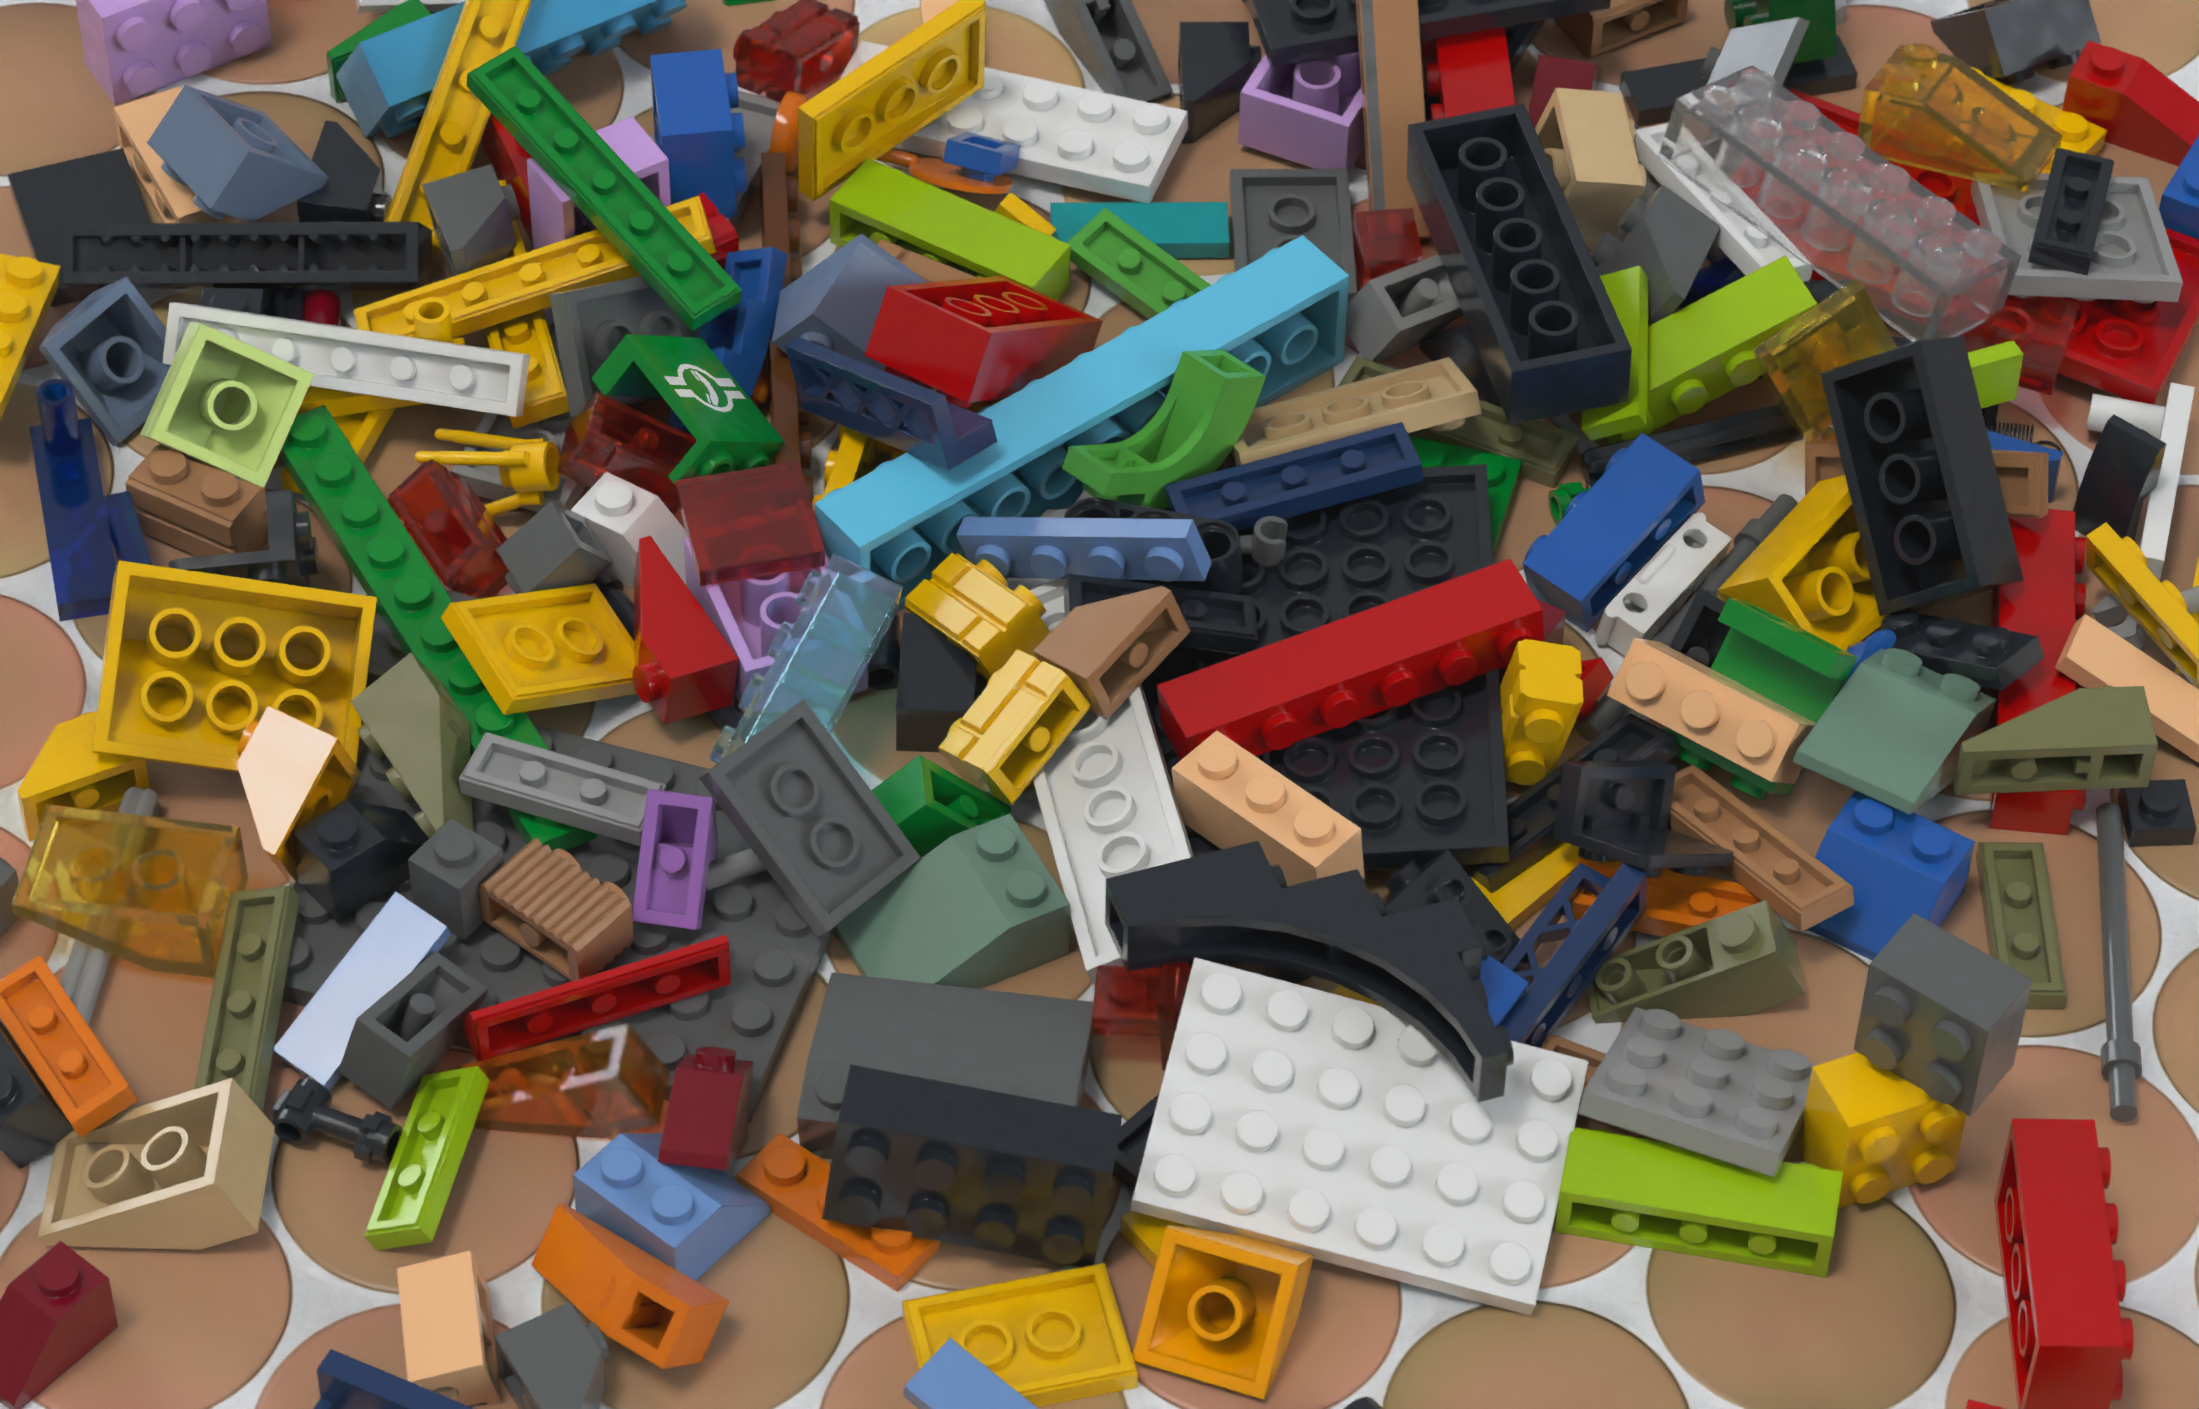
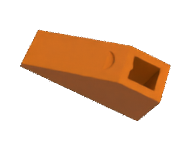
M564 1203L557 1205L531 1264L591 1322H594L606 1336L662 1369L701 1363L729 1302L726 1298Z

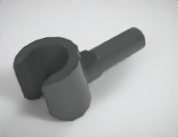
M1266 516L1259 519L1255 524L1253 535L1240 536L1241 554H1251L1257 563L1266 567L1277 565L1285 555L1287 522L1275 516Z

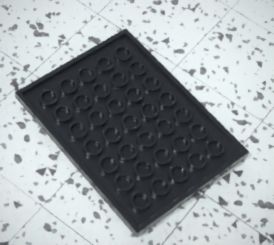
M1487 464L1422 468L1423 481L1284 518L1283 520L1288 525L1285 540L1286 549L1284 558L1277 565L1266 567L1257 563L1251 554H1242L1244 583L1243 589L1238 595L1254 597L1258 635L1255 650L1449 581L1453 573L1454 578L1492 565ZM1254 527L1238 531L1239 536L1253 535ZM1176 646L1142 682L1172 786V767L1180 760L1161 727L1157 685L1242 654ZM1499 668L1472 678L1463 684L1451 685L1431 694L1415 698L1403 706L1390 707L1384 711L1357 719L1345 727L1334 728L1294 742L1287 748L1273 750L1257 756L1258 759L1361 828L1364 870L1400 868L1413 858L1422 867L1447 850L1450 851L1460 865L1510 862ZM1184 824L1194 857L1221 850Z

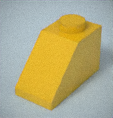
M97 711L84 713L74 719L56 724L19 786L17 793L24 831L29 841L119 810L124 793L133 786L142 790L150 788L146 760L92 753Z

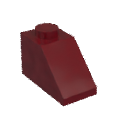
M699 1047L696 1049L695 1055L686 1054L676 1067L659 1148L658 1163L718 1170L728 1169L747 1141L753 1061L736 1060V1051L721 1047Z
M59 1241L11 1281L0 1300V1403L8 1409H22L118 1327L109 1277L62 1241Z

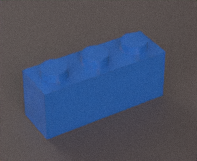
M1641 433L1627 449H1619L1610 458L1605 467L1604 475L1588 492L1582 491L1573 498L1566 509L1564 518L1548 536L1541 535L1529 547L1522 564L1527 585L1535 598L1566 611L1565 619L1587 633L1602 617L1607 605L1693 513H1696L1705 503L1700 470L1644 433Z

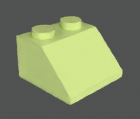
M190 322L140 435L264 488L314 374L202 323Z

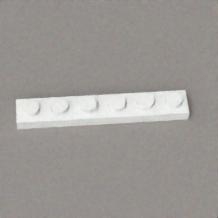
M180 302L169 303L162 364H172L189 323L196 322L209 326L313 373L314 377L310 386L514 417L523 416L530 354Z

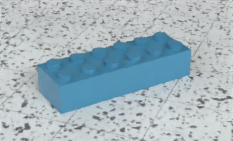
M532 0L516 46L544 76H548L572 63L570 56L588 49L591 56H597L619 46L623 42L620 37L622 35L639 29L641 36H647L664 29L673 22L671 16L686 8L687 3L685 0ZM465 1L362 41L353 50L336 74V77L365 138L382 131L386 138H392L418 125L416 118L422 116L425 112Z

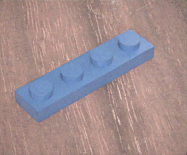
M964 517L956 534L968 561L976 565L982 559H985L1004 578L1057 580L1066 579L1067 574H1077L1117 580L1205 581L1212 563L1193 519Z

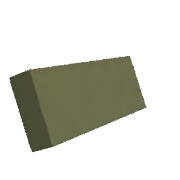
M1979 842L1976 863L1989 955L2032 979L2026 1009H2063L2066 992L2043 843Z

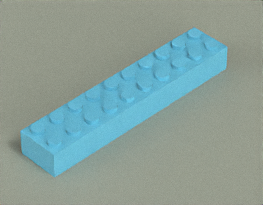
M1301 235L1280 248L1271 249L1263 257L1240 270L1222 276L1216 283L1189 298L1175 302L1167 310L1140 325L1129 327L1120 336L1100 347L1080 354L1072 362L1049 375L1031 381L1023 389L998 403L980 409L977 414L992 420L998 442L954 468L948 470L912 454L905 453L892 461L880 464L874 471L843 488L831 491L823 499L814 503L815 532L861 627L863 616L872 609L888 608L896 613L905 609V597L924 579L930 580L932 578V571L951 553H958L967 559L956 536L964 517H1041L1047 509H1068L1073 505L1084 490L1082 488V481L1062 469L1069 446L1117 443L1140 431L1153 418L1164 402L1183 351L1225 350L1265 375L1266 378L1255 408L1271 403L1344 361L1349 275L1304 235Z

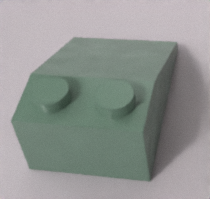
M1881 648L1859 664L1799 746L1793 762L1910 815L1954 781L1961 743L1985 732L1997 699L1980 692V686L1967 677L1958 674H1945L1943 676L1923 667L1922 660L1908 651L1897 648H1888L1886 650Z
M1010 813L949 837L834 926V932L862 976L982 989L1069 955L1070 903Z

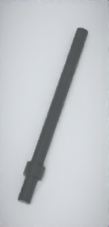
M1781 494L1759 519L1749 520L1735 536V547L1652 641H1659L1670 647L1699 588L1719 592L1718 589L1791 512L1798 504L1797 501L1788 494ZM1608 691L1598 701L1595 710L1584 717L1577 725L1579 734L1589 742L1594 741L1606 732L1628 707L1607 696Z
M2104 803L2096 809L2107 1040L2100 1050L2101 1074L2109 1082L2111 1118L2119 1122H2128L2137 1116L2136 1080L2142 1074L2141 1048L2133 1039L2122 809L2115 803Z

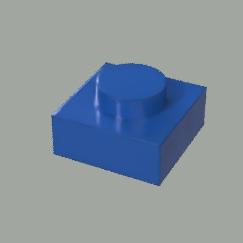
M966 131L947 139L943 162L960 166V174L964 177L979 181H994L996 176L1017 168L1021 145Z

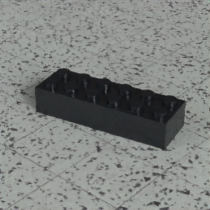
M1524 103L1408 125L1407 180L1509 425L1628 402L1632 348Z

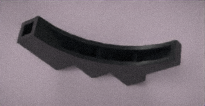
M1259 841L1106 879L1105 925L1127 972L1175 963L1194 962V958H1199L1210 962H1239L1285 968L1331 981L1380 1003L1422 1032L1455 1066L1478 1103L1504 1096L1507 1066L1513 1065L1514 1062L1513 1047L1505 1027L1502 1025L1495 1027L1488 1013L1487 995L1480 980L1481 962L1486 961L1489 954L1484 930L1478 921L1470 922L1458 897L1387 915L1381 896L1377 892L1369 893L1358 869L1287 887L1281 867L1278 864L1270 866Z

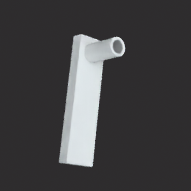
M1682 120L1635 130L1634 146L1637 158L1647 169L1646 187L1641 198L1643 201L1646 202L1663 184L1720 225L1714 242L1745 276L1786 255L1802 281L1808 282L1810 280L1815 261Z
M2170 383L2165 407L2093 394L2086 426L2087 430L2102 432L2106 422L2113 415H2116L2166 443L2157 487L2148 496L2139 546L2146 557L2147 568L2159 581L2165 559L2195 390L2193 386Z

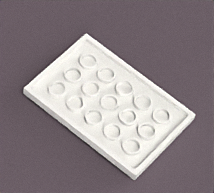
M1194 958L1130 1210L1203 1230L1239 1234L1313 1254V1259L1531 1316L1536 1304L1558 1204L1570 1132L1574 1131L1589 1061L1511 1041L1514 1062L1513 1065L1507 1066L1504 1096L1478 1103L1455 1066L1422 1032L1389 1009Z

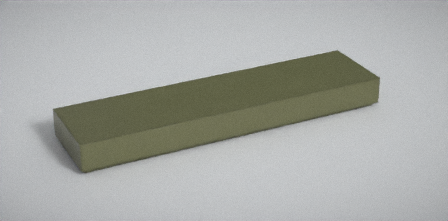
M1357 356L1338 386L1398 370ZM1480 399L1482 414L1465 418L1466 422L1458 428L1447 431H1433L1430 428L1408 433L1409 436L1521 459L1520 477L1553 489L1578 450L1579 442L1578 434L1539 420L1509 425L1502 407Z
M291 885L230 892L195 1089L233 1078L262 1112L300 901L299 895Z

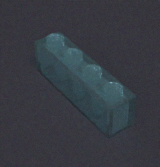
M834 553L823 573L812 570L797 598L796 604L803 607L794 625L784 621L779 627L768 651V656L775 660L765 677L755 673L749 681L739 704V708L746 712L736 729L728 725L724 727L712 750L710 761L718 764L803 699L831 735L897 613L903 586Z

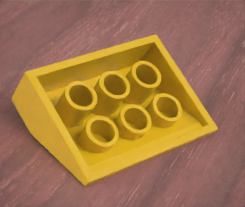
M118 561L114 573L92 753L239 773L237 762L240 756L237 754V748L241 736L253 720L260 721L267 706H270L338 738L356 765L360 737L357 729L361 727L362 719L350 701L366 689L377 597Z

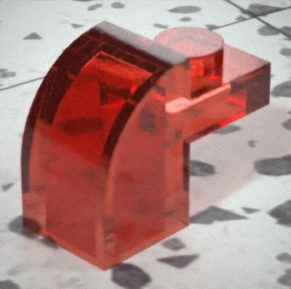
M1193 962L1163 965L1161 968H1146L1128 972L1125 966L1097 965L1091 1017L1093 1035L1160 1037L1162 1070L1165 1071Z

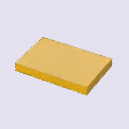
M595 583L453 602L449 604L441 616L447 629L503 715L637 694L632 678L633 668L635 667L634 641Z
M1105 1263L902 1301V1316L917 1372L951 1338L1036 1407L1137 1388V1369Z

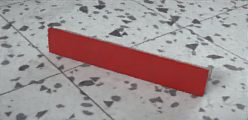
M725 934L470 1012L463 1021L464 1033L476 1061H484L731 984L729 940Z

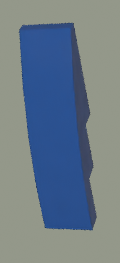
M774 247L727 252L724 271L742 289L741 302L700 326L698 337L705 341L749 398L761 372L774 327L788 254ZM672 409L670 410L662 470L668 473L674 470L697 441Z

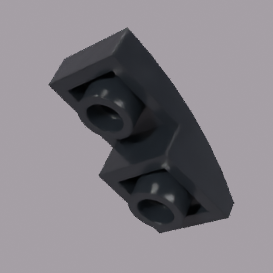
M2113 415L2106 422L2097 441L2073 508V511H2075V530L2086 536L2107 522L2121 539L2128 536L2135 541L2143 500L2157 487L2166 443L2150 435L2145 430Z

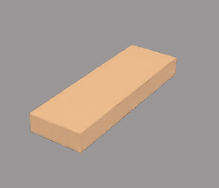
M2084 614L2073 625L2055 668L2085 688L2144 686L2155 734L2199 763V689L2087 614Z

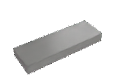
M485 732L459 777L461 794L637 846L641 845L647 789L667 791L666 784Z

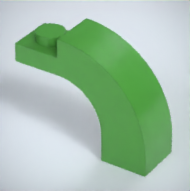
M1225 350L1183 351L1164 402L1153 418L1140 431L1117 443L1069 446L1062 469L1082 481L1083 490L1094 497L1163 510L1168 507L1165 485L1213 473L1229 455L1233 445L1238 442L1252 416L1266 376Z

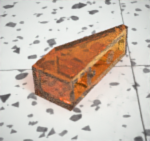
M628 1023L515 1051L484 1061L457 1066V1069L478 1066L490 1080L473 1129L605 1138L658 1125L669 1076L668 1068Z

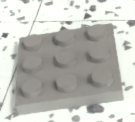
M1974 170L1970 192L2000 295H2014L2019 298H2034L2036 296L2069 297L2080 301L2116 299L2132 300L2137 303H2152L2154 301L2178 302L2183 281L2149 178L2111 176L2087 276L2028 262L2050 174Z
M1635 1007L1584 1089L1578 1114L1774 1177L1802 1126L1811 1070L1817 1064L1809 1062L1805 1056L1792 1050L1778 1049L1773 1051L1745 1042L1740 1035L1729 1030H1707L1682 1022L1678 1016L1666 1010H1644Z

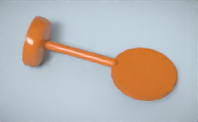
M790 91L784 95L778 108L769 147V153H785L786 173H792L799 167L798 107L810 100L803 94ZM891 149L876 159L908 167V172L915 178L948 189L970 193L1003 194L1010 192L1012 187V179L1006 174L996 176L994 181L974 180L960 174V166L944 163L941 158H918L915 154Z

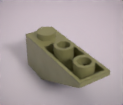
M409 653L350 701L364 722L357 729V732L379 759L388 758L393 767L385 772L387 778L406 801L411 803L415 799L421 811L414 815V818L429 838L450 818L473 831L472 797L461 794L459 777L471 758L469 721L442 681L412 653Z
M1767 900L1611 956L1604 962L1595 978L1587 987L1592 1019L1595 1023L1626 1022L1635 1007L1644 1010H1666L1675 1014L1680 1019L1746 1016L1806 994L1796 942Z

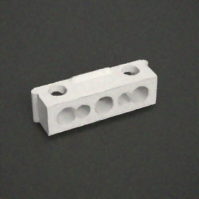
M1701 512L1693 513L1607 605L1595 635L1596 643L1599 645L1607 644L1626 656L1634 638L1653 640L1725 558L1732 538L1708 523L1705 514Z

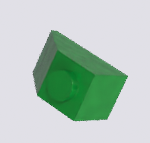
M921 755L914 758L871 790L921 858L952 835L1011 813L1012 815L1011 807Z

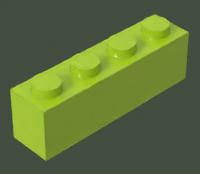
M867 158L829 199L830 242L840 247H843L862 233L876 244L881 239L977 278L1004 276L1057 301L1070 287V244L870 158Z
M1786 255L1648 326L1647 427L1604 437L1607 444L1637 438L1641 433L1649 435L1652 431L1685 414L1696 412L1706 403L1739 386L1755 381L1760 375L1793 358L1809 353L1814 347L1829 340L1817 302Z
M1574 1127V1131L1570 1132L1554 1232L1826 1278L1835 1233L1843 1172L1820 1168L1809 1163L1794 1164L1782 1162L1777 1173L1772 1177L1663 1141L1618 1135L1603 1129L1588 1130Z

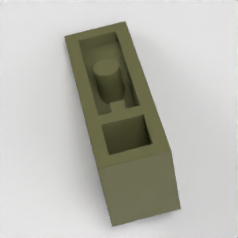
M2144 686L2079 688L1963 741L1953 784L1955 795L2148 787L2158 742Z

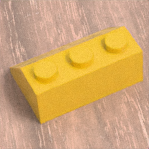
M1842 475L1819 481L1722 584L1718 591L1735 599L1749 601L1844 651L1880 627L1882 620L1888 615H1879L1846 476Z

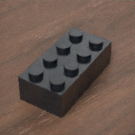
M1964 337L1918 340L1820 373L1879 615H1890L1907 609L1915 611L1925 610L2023 581Z
M850 1064L837 1122L822 1219L867 1228L874 1227L911 1232L912 1236L1075 1267L1094 1265L1123 1115Z

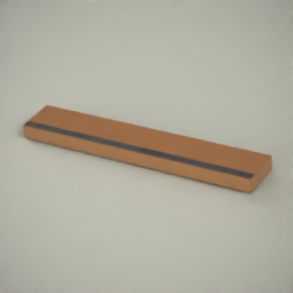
M1356 0L1371 242L1430 240L1432 237L1407 180L1408 125L1425 122L1418 0Z

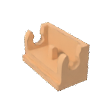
M471 1250L397 1268L408 1381L431 1391L440 1387H453L449 1391H438L436 1393L467 1406L487 1402L488 1405L502 1402L490 1291Z

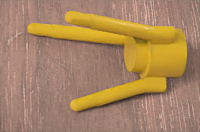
M438 428L434 433L438 440L503 451H419L414 456L415 461L422 464L499 466V475L504 487H513L518 492L459 514L456 517V523L460 526L481 521L521 506L543 505L545 500L544 491L556 490L561 478V461L555 443L546 441L545 438L520 439L458 429Z

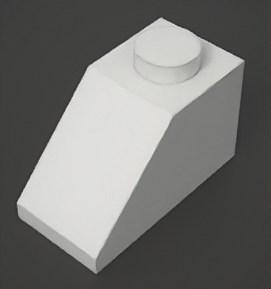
M605 472L570 511L586 519L613 562L608 568L618 577L623 585L634 589L639 539L651 536L686 584L684 539L691 536L657 495Z

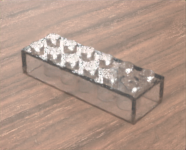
M1751 65L1676 99L1658 157L1912 342L1925 339L1957 337L2001 314L2022 256L2002 243L1996 234L1981 228L1957 211L1951 202L1936 196L1912 179L1906 170L1891 164L1871 150L1858 136L1846 132L1826 118L1813 104L1801 100L1781 86L1769 73Z

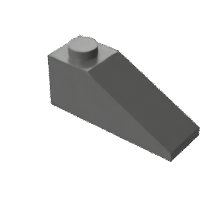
M1044 0L1058 32L1104 93L1149 103L1168 97L1173 93L1172 87L1131 0Z

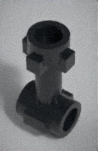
M308 1078L299 1079L292 1090L285 1089L272 1108L273 1120L271 1123L275 1126L274 1133L283 1141L292 1145L302 1146L307 1143L313 1131L353 1144L354 1158L370 1163L372 1159L386 1164L389 1163L393 1158L402 1134L401 1125L393 1123L392 1116L376 1111L374 1115L367 1113L364 1119L330 1108L329 1106L332 1103L331 1093L319 1082Z

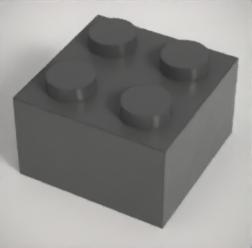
M1913 913L1869 964L1853 1050L1866 1056L1875 1066L1890 1070L1923 1089L1937 1102L1948 1104L1971 1117L2014 1065L2032 979Z

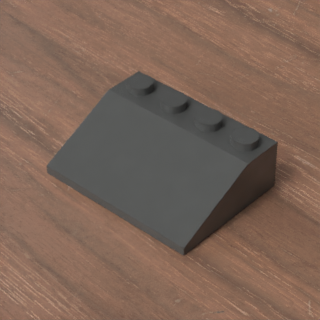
M831 972L807 1058L797 1115L800 1146L819 1158L832 1159L837 1122L850 1064L1082 1107L1096 1002Z

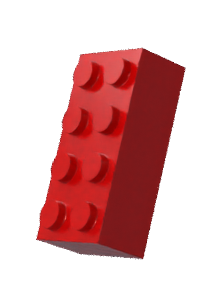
M1004 276L887 286L864 356L884 364V371L915 384L921 381L936 388L937 393L945 395L947 402L962 408H970L973 402L981 401L991 404L995 399L1007 398L1023 389L1031 381L1041 379L1069 364L1080 354L1092 351L1103 321Z
M2012 1118L1994 1205L2018 1409H2109L2111 1400H2120L2122 1397L2123 1368L2121 1360H2131L2134 1333L2131 1318L2121 1317L2119 1302L2124 1301L2126 1292V1271L2123 1260H2113L2111 1245H2116L2118 1210L2115 1203H2106L2104 1189L2109 1188L2111 1179V1157L2108 1147H2098L2095 1119Z

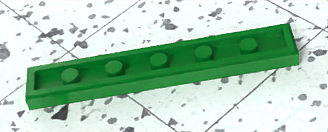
M516 45L467 73V87L692 331L741 302L742 289Z

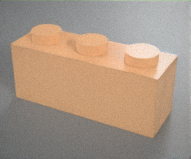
M180 86L113 107L119 148L124 149L131 171L162 223H248L226 215L223 220H219L202 211L193 202L196 194L189 186L175 181L162 170L161 165L164 160L147 144L181 92Z
M1634 638L1607 693V696L1768 781L1776 783L1795 784L1803 766L1793 762L1795 753L1816 724L1659 641Z
M1216 730L1172 767L1174 796L1177 800L1183 823L1221 850L1259 841L1270 866L1278 864L1281 867L1287 887L1358 869L1362 879H1365L1361 828Z

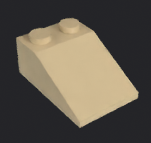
M230 1078L120 1112L81 1138L73 1130L59 1140L55 1146L38 1238L44 1245L55 1246L59 1241H62L67 1246L201 1250L258 1233L275 1126L234 1079Z

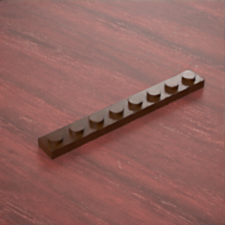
M761 153L760 211L762 248L774 247L788 254L782 285L783 290L802 276V261L790 260V254H799L800 252L799 218H788V212H797V177H786L785 153ZM773 327L767 348L770 424L785 441L784 445L775 452L772 458L774 513L779 514L804 507L806 514H810L814 498L813 477H801V469H811V433L799 432V425H808L809 411L804 410L802 407L788 355L772 344Z

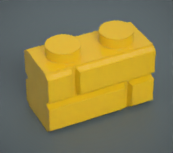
M951 553L932 571V578L930 580L924 579L905 597L904 606L908 612L920 616L976 663V672L988 681L993 673L1006 664L1017 649L1036 658L1033 651L1050 633L1041 618L1046 613V609L1041 601L1023 585H1019L1013 591L1009 589L1008 582L1003 575L985 559L974 565L958 553Z
M1529 639L1518 641L1500 685L1505 782L1534 786L1555 770L1583 704L1582 680L1579 679L1582 674L1581 651L1575 649L1574 646Z
M1017 649L1006 664L993 673L987 683V687L965 715L952 724L947 737L940 744L938 750L962 779L1012 806L1090 709L1091 704L1070 677L1061 669L1044 661L1040 662L1037 658Z

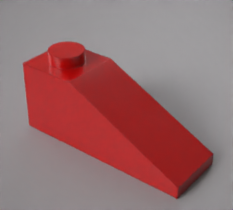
M2092 41L2087 42L2069 74L2062 110L2081 115L2088 122L2106 129L2107 133L2104 141L2106 143L2179 167L2199 135V101L2144 58Z
M651 536L640 538L633 584L635 667L633 668L632 678L638 697L644 703L649 702L664 725L732 705L739 658Z

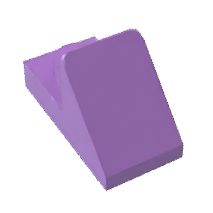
M647 789L632 911L633 921L694 930L701 928L709 862L718 860L715 797Z

